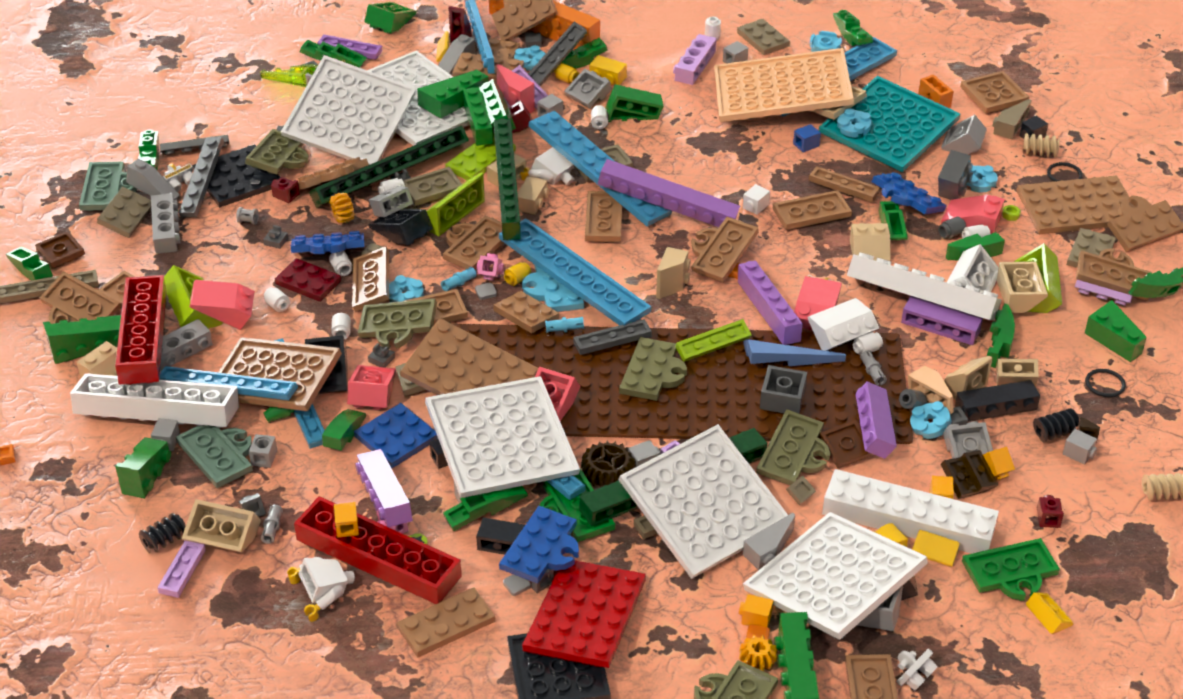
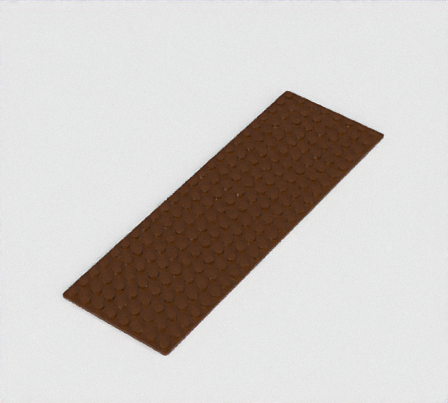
M453 324L537 368L543 367L575 377L581 387L573 405L560 421L566 436L691 439L719 425L728 438L755 428L765 441H771L784 413L760 409L761 391L768 365L807 372L806 390L800 414L823 422L824 426L821 432L855 419L860 425L856 392L866 382L876 385L871 375L866 372V366L860 359V355L853 349L854 340L827 350L829 352L846 354L845 361L788 366L787 361L751 364L749 356L746 355L743 340L685 361L684 363L687 367L685 381L677 387L662 388L658 400L655 401L619 394V387L639 340L582 355L579 354L573 343V337L612 327L584 326V329L547 333L545 326L534 333H530L518 325ZM650 328L652 337H649V339L677 343L713 329ZM749 330L752 335L749 339H746L782 344L771 330ZM802 331L800 342L787 344L789 346L821 350L813 331ZM879 333L882 337L883 345L879 350L872 352V355L880 363V369L887 378L883 385L879 383V387L887 390L896 444H912L913 434L910 423V411L903 408L899 402L901 392L907 389L900 335L897 333ZM676 351L675 357L682 360L678 351Z

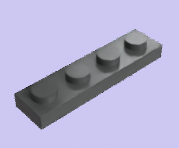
M228 135L214 136L223 138L222 148L229 144ZM206 138L159 144L160 151L165 153V155L175 154V151L182 150V153L192 152V149L195 148L202 150Z
M644 319L628 323L625 326L620 325L573 337V343L579 354L582 355L637 341L640 337H652V331Z

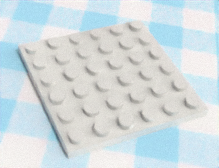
M324 55L281 130V135L347 160L360 157V159L367 158L370 165L381 160L416 94V88Z
M541 376L431 396L425 399L426 407L460 498L577 475L580 472L579 465Z
M719 425L620 475L618 479L691 579L743 550L744 540L788 516Z
M829 512L746 580L743 586L744 590L755 596L773 600L774 606L788 613L807 612V623L840 640L928 564V560L925 555Z

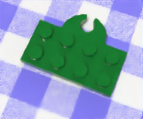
M581 468L579 474L573 476L585 485V491L571 500L566 498L547 481H543V487L549 496L543 499L540 506L577 519V525L572 531V535L577 542L615 530L613 519L591 527L580 513V496L594 491Z
M1041 538L963 555L962 563L979 593L1000 589L1008 597L1024 601L1026 596L1025 591L1021 590L1020 587L1028 588L1031 597L1033 593L1040 592L1042 578L1059 575L1060 571Z

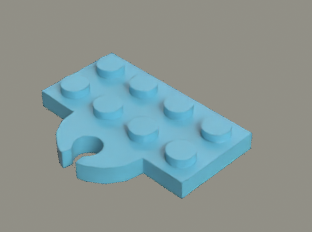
M534 265L536 272L527 275L522 282L524 293L538 301H544L545 305L557 312L584 309L582 298L536 265Z

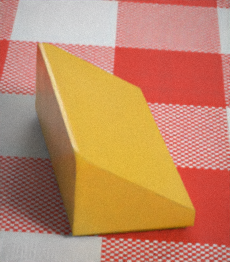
M448 31L444 32L437 44L436 62L442 60L449 48Z
M919 530L912 550L927 556L928 560L952 567L958 554L960 543L924 530Z
M1033 593L1026 602V606L1051 634L1062 631L1074 624L1048 593Z

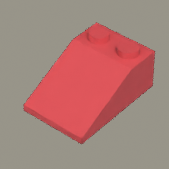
M497 64V85L510 107L522 101L529 113L535 111L534 83Z
M991 195L953 199L950 201L941 223L958 216L965 221L966 227L984 225L989 227L990 234L995 233L1002 216L1005 199Z
M805 276L794 311L802 322V329L812 330L807 317L837 305L842 286L841 282Z
M195 280L189 307L241 330L251 317L255 291L238 283Z
M357 365L348 381L347 404L355 408H363L364 406H370L376 410L387 408L396 368Z
M539 367L535 377L541 376L557 416L561 421L573 405L581 386L575 377Z

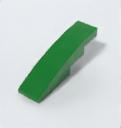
M307 39L300 48V53L321 61L325 55L359 68L367 59L366 56L339 43L334 47L324 41L319 45Z

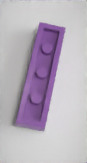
M325 34L317 42L320 45L324 41L334 47L339 43L369 59L376 60L382 53V46Z

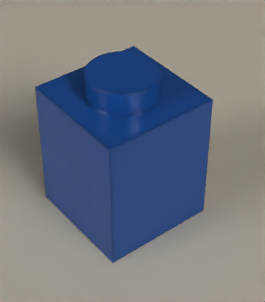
M811 124L794 130L793 144L802 152L819 147L821 132Z

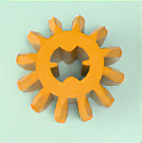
M338 193L331 196L330 207L338 223H346L353 220L355 213L349 195L347 193Z
M753 635L752 639L745 638L744 643L739 648V660L761 671H764V668L770 670L772 664H775L777 659L776 645H772L771 639L765 640L764 636L757 638Z

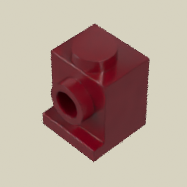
M281 177L278 180L274 179L271 183L272 196L288 204L300 195L298 180L291 181Z
M1053 495L1039 497L1037 505L1039 527L1061 528L1064 511H1062L1060 498H1055ZM1046 516H1055V519H1048Z

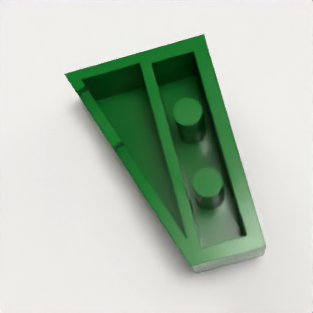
M615 84L605 109L608 113V122H611V120L627 121V119H637V121L659 119L664 105L661 94Z
M1112 300L1088 317L1085 329L1086 335L1129 362H1132L1143 353L1147 337Z
M144 437L133 448L134 452L124 457L125 461L123 463L115 465L122 494L145 499L148 492L153 489L157 477L161 476L166 462H169L171 458V451L167 441Z

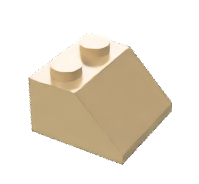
M851 224L850 245L852 256L853 254L859 256L861 252L874 256L873 260L875 261L877 258L890 261V233L888 224Z
M670 247L666 248L657 269L656 298L660 299L683 291L685 284L689 283L690 273H688L691 264V259H688L689 251Z
M106 341L78 360L77 366L80 378L85 374L117 376L115 367L117 347Z
M991 356L971 360L946 376L944 382L955 400L957 392L985 388L987 386L992 363Z

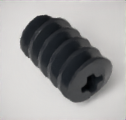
M1072 408L1033 420L1034 430L1042 442H1047L1048 439L1053 440L1055 437L1060 438L1062 435L1067 436L1079 425V417Z
M171 513L168 518H162L161 522L157 521L153 526H147L146 530H140L139 538L148 553H151L150 548L157 552L159 551L158 544L165 548V540H168L170 543L174 542L172 536L181 539L180 532L184 533L186 525L178 514Z

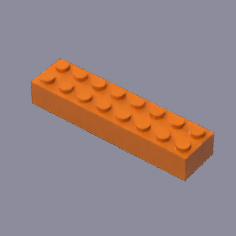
M489 0V14H494L504 8V0ZM553 0L558 14L529 29L557 41L571 24L576 22L587 29V34L575 46L574 49L600 37V19Z

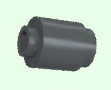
M958 216L944 221L938 227L939 234L942 238L947 239L960 235L964 231L966 223Z
M905 389L899 396V402L903 408L913 410L917 406L926 404L927 398L921 391Z

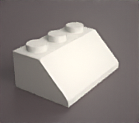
M979 244L963 251L949 280L962 283L961 287L966 288V285L979 288V293L984 294V291H992L997 281L999 267L982 245Z
M857 298L807 317L823 351L830 350L879 329L872 310Z

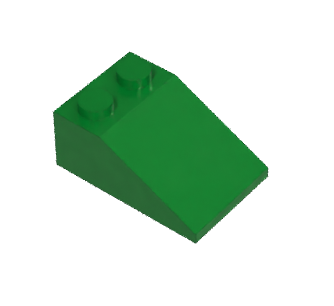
M393 2L368 4L364 23L370 24L369 27L381 28L383 32L392 33L399 31L416 15L417 10Z

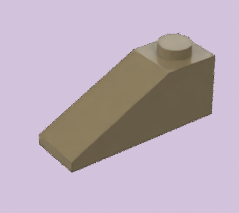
M1025 100L1002 111L998 117H995L992 127H994L993 134L1013 140L1022 122L1029 115L1032 100Z

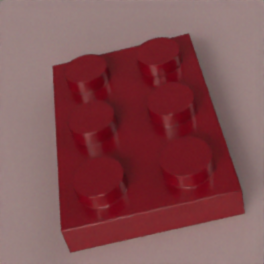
M295 258L274 278L276 285L319 302L342 281L341 275Z

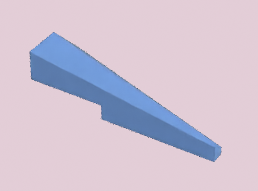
M744 340L743 343L751 364L787 361L788 366L842 362L846 358V354L769 342Z

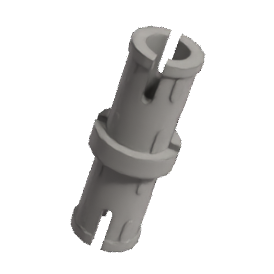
M864 351L860 355V359L866 366V372L871 375L877 386H879V383L883 385L887 378L880 369V363L874 359L871 351Z
M279 505L270 506L268 517L264 520V530L261 535V540L264 543H273L276 531L280 528V517L283 509Z

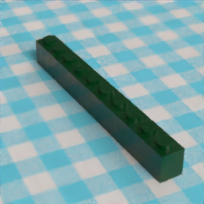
M501 118L494 120V136L503 240L521 239L511 119Z
M458 126L316 187L309 194L315 207H321L330 203L331 196L335 194H351L390 177L395 172L399 173L404 168L408 169L468 142L469 139L463 126Z
M755 428L729 437L749 464L760 460L767 449L768 443ZM620 481L587 492L580 496L579 511L591 527L639 508Z

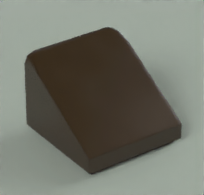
M1080 417L1077 430L1098 439L1100 427Z

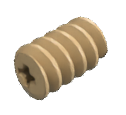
M1025 133L1023 151L1025 150L1026 155H1029L1032 150L1033 156L1038 151L1040 156H1043L1044 152H1046L1047 157L1053 153L1054 158H1056L1060 138L1057 141L1056 136H1053L1050 140L1049 135H1046L1043 140L1040 134L1036 139L1035 134H1032L1031 138H1029L1028 133Z
M1183 474L1143 475V492L1149 500H1153L1154 494L1157 500H1161L1162 494L1166 500H1169L1170 494H1172L1173 499H1177L1178 493L1181 499H1183Z

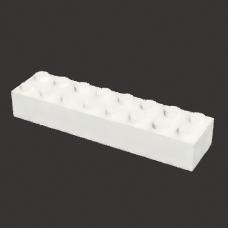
M860 252L859 256L853 254L847 276L995 321L1002 299L997 298L998 294L984 291V294L979 293V288L969 285L963 288L961 287L962 283L949 279L948 282H944L943 277L933 274L927 277V272L912 269L911 272L908 271L909 267L895 263L894 266H891V261L877 258L875 261L873 260L874 256Z
M85 374L70 392L73 414H81L83 416L95 415L103 418L118 417L120 419L129 418L140 421H157L160 418L178 420V424L187 423L198 426L227 427L239 408L237 386L168 380L119 385L117 376Z
M835 469L824 497L822 515H827L831 512L853 523L876 529L893 523L904 536L916 539L919 530H924L958 541L960 543L959 551L972 554L989 550L999 511Z

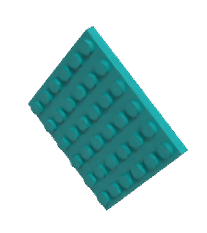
M876 76L862 88V90L866 91L867 97L851 107L854 110L870 114L871 129L866 135H863V133L858 134V137L843 135L837 127L838 118L835 120L828 118L819 126V132L900 172H904L960 119V113L880 76Z

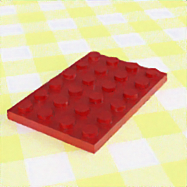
M576 560L573 566L565 570H558L522 644L523 651L609 668L646 581V574Z

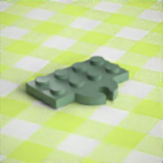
M124 161L89 162L79 203L80 211L104 210L122 187L133 192L137 191V188L126 183L127 172H124Z
M203 425L176 436V441L217 489L253 471L251 463L245 458L249 455L252 438L251 436L247 437V431L243 429L228 428L221 431L218 427Z

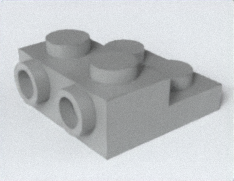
M584 69L564 92L566 96L590 108L598 99L602 101L612 88L607 78H602L594 71Z
M972 421L966 425L951 424L943 432L947 451L951 452L952 459L961 457L966 452L981 450L982 454L993 450L985 422L978 423L977 421Z

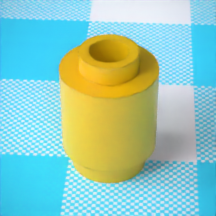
M563 63L555 69V77L569 84L580 74L577 69Z
M519 262L504 271V279L511 286H515L532 273L531 268L526 262Z

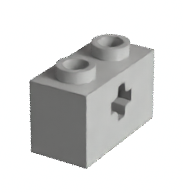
M396 186L369 199L374 216L386 217L413 204L408 187Z

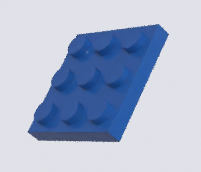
M399 403L354 431V437L369 450L381 449L391 468H394L429 446L430 441L438 439L436 431L402 403Z

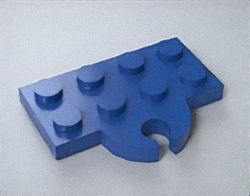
M898 173L874 175L872 179L874 184L882 188V195L885 198L892 197L891 201L894 203L912 206L923 214L944 212L947 205L942 203L940 198L929 195L925 189L917 188L913 182L902 179V176Z
M351 231L345 235H342L341 232L331 233V236L314 234L313 237L306 238L305 235L295 236V239L291 241V253L311 252L314 254H325V252L329 251L336 253L347 248L365 247L364 233H360V231Z
M538 506L500 561L499 569L538 584L547 569L565 570L573 566L575 558L579 557V547L577 541L570 534L577 525V519ZM565 553H570V554H572L575 558H573V557H571V556H570V557H565V556H563V554H565Z

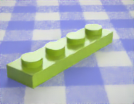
M744 319L677 342L675 347L683 362L749 339L752 334Z

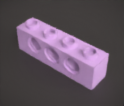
M698 34L692 40L691 46L686 49L685 54L680 57L679 63L674 66L673 74H675V81L690 85L695 83L716 52L717 38Z

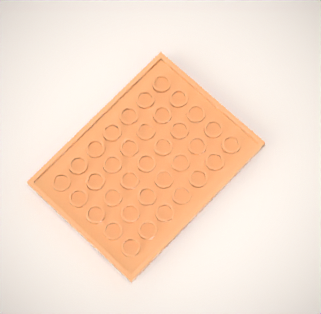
M843 48L714 65L720 122L854 105Z

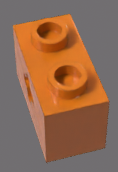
M934 74L920 79L919 95L947 108L951 107L954 91Z

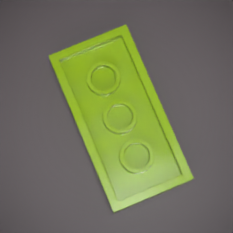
M494 134L493 144L476 146L474 143L446 163L445 168L450 167L455 175L465 180L479 173L484 174L487 172V166L496 161ZM513 144V150H514V151H516V145H515V144Z

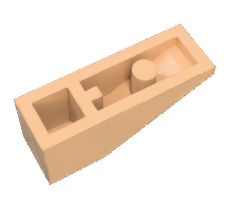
M923 366L908 375L909 389L923 392L929 403L942 402L950 414L954 412L953 395L938 372Z

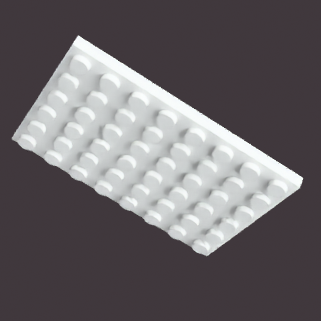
M417 50L367 70L416 88V94L395 131L411 145L419 144L462 125L464 128L470 125L464 106L441 119L418 106L417 88L446 80L453 76Z

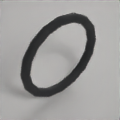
M1058 162L1050 165L1047 169L1048 177L1054 182L1061 181L1051 175V169L1056 166L1072 167L1079 173L1078 179L1083 178L1080 168L1071 163Z
M1109 369L1092 370L1085 378L1086 386L1089 390L1102 397L1119 396L1126 388L1124 378L1117 372ZM1096 373H1109L1121 381L1122 387L1115 393H1103L1094 389L1090 385L1089 379Z

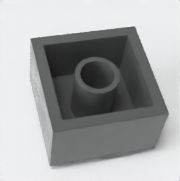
M955 150L950 151L938 176V196L953 200L960 199L961 196L965 195L967 182L970 183L973 177L971 172L973 167L971 155Z
M768 365L761 391L760 409L785 413L787 409L800 414L806 390L807 372Z

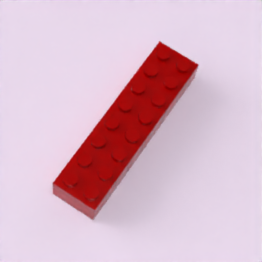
M164 275L126 277L115 364L119 385L159 382L167 296Z
M320 496L294 522L297 541L434 604L442 602L462 577L460 559L358 513L359 535L337 538L334 504L336 503Z

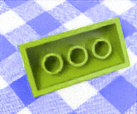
M483 173L468 179L427 210L433 227L429 232L437 236L442 235L485 202Z
M1042 244L1014 261L1036 262L1048 293L1047 298L1027 312L1048 313L1062 305L1058 258L1054 252L1045 244Z
M173 265L164 276L167 297L179 321V326L183 327L197 319L208 329L222 325L224 322L189 307L193 283L195 280H203V278Z

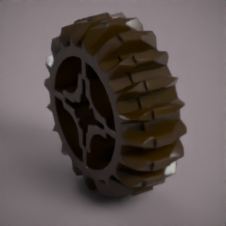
M607 440L606 443L599 441L598 445L592 444L591 448H586L582 456L581 469L588 481L592 482L593 486L599 485L602 488L605 485L619 481L620 475L634 469L636 461L631 452H628L629 447L625 448L623 443L617 445L616 441L609 443Z

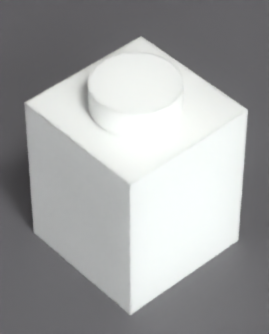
M755 184L743 195V209L758 215L769 205L770 191Z

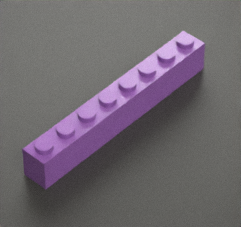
M609 159L606 160L598 181V185L717 227H720L726 217L736 219L740 208L737 204Z

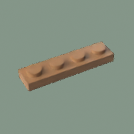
M817 166L809 175V181L861 198L865 201L873 202L880 191V187Z

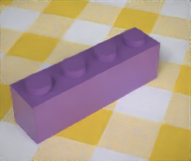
M910 296L903 308L901 323L974 345L980 333L983 318Z
M866 382L856 392L865 451L885 459L897 447L887 390Z

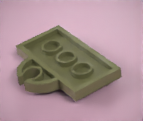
M272 129L246 157L245 164L253 168L265 170L270 174H278L283 167L290 169L305 167V163L308 162V154L301 148L303 143L282 136L281 131Z
M436 299L364 305L358 335L360 338L376 337L380 346L388 347L389 349L391 347L389 341L396 338L394 345L396 349L400 348L412 339L414 333L429 332L431 330L437 308Z
M640 337L619 387V394L657 401L662 388H673L682 384L685 381V376H687V367L682 360L675 357L677 351L676 343Z
M786 409L757 466L756 473L791 485L798 480L801 472L817 473L823 470L827 465L825 460L829 461L830 458L827 444L818 438L824 423ZM814 456H822L825 460H816Z
M737 660L728 675L712 673L701 677L699 685L701 687H709L712 690L705 692L699 686H695L694 699H768L778 684V678Z

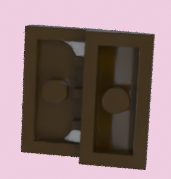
M981 450L966 452L961 457L947 459L940 464L946 476L953 477V490L958 499L973 496L998 486Z

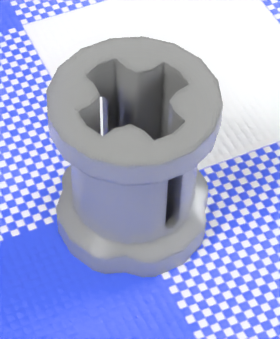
M239 207L236 213L237 222L257 224L259 218L258 209L247 210Z

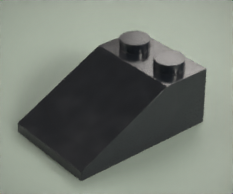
M401 209L386 217H379L368 224L369 228L395 244H404L405 246L413 244L415 239L426 236L427 232L433 229L426 209Z
M344 336L305 339V344L339 348L342 353L318 394L348 391L347 349Z

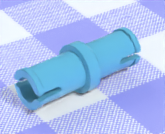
M472 267L462 272H456L452 277L441 281V287L444 291H449L457 286H463L466 281L475 278L477 273Z
M562 317L561 320L545 321L547 333L584 329L583 317L570 319Z

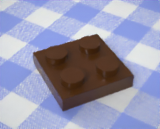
M69 231L35 244L36 251L52 269L85 255L84 248Z
M856 419L820 433L819 437L827 444L830 457L837 469L874 455L865 451L862 430Z

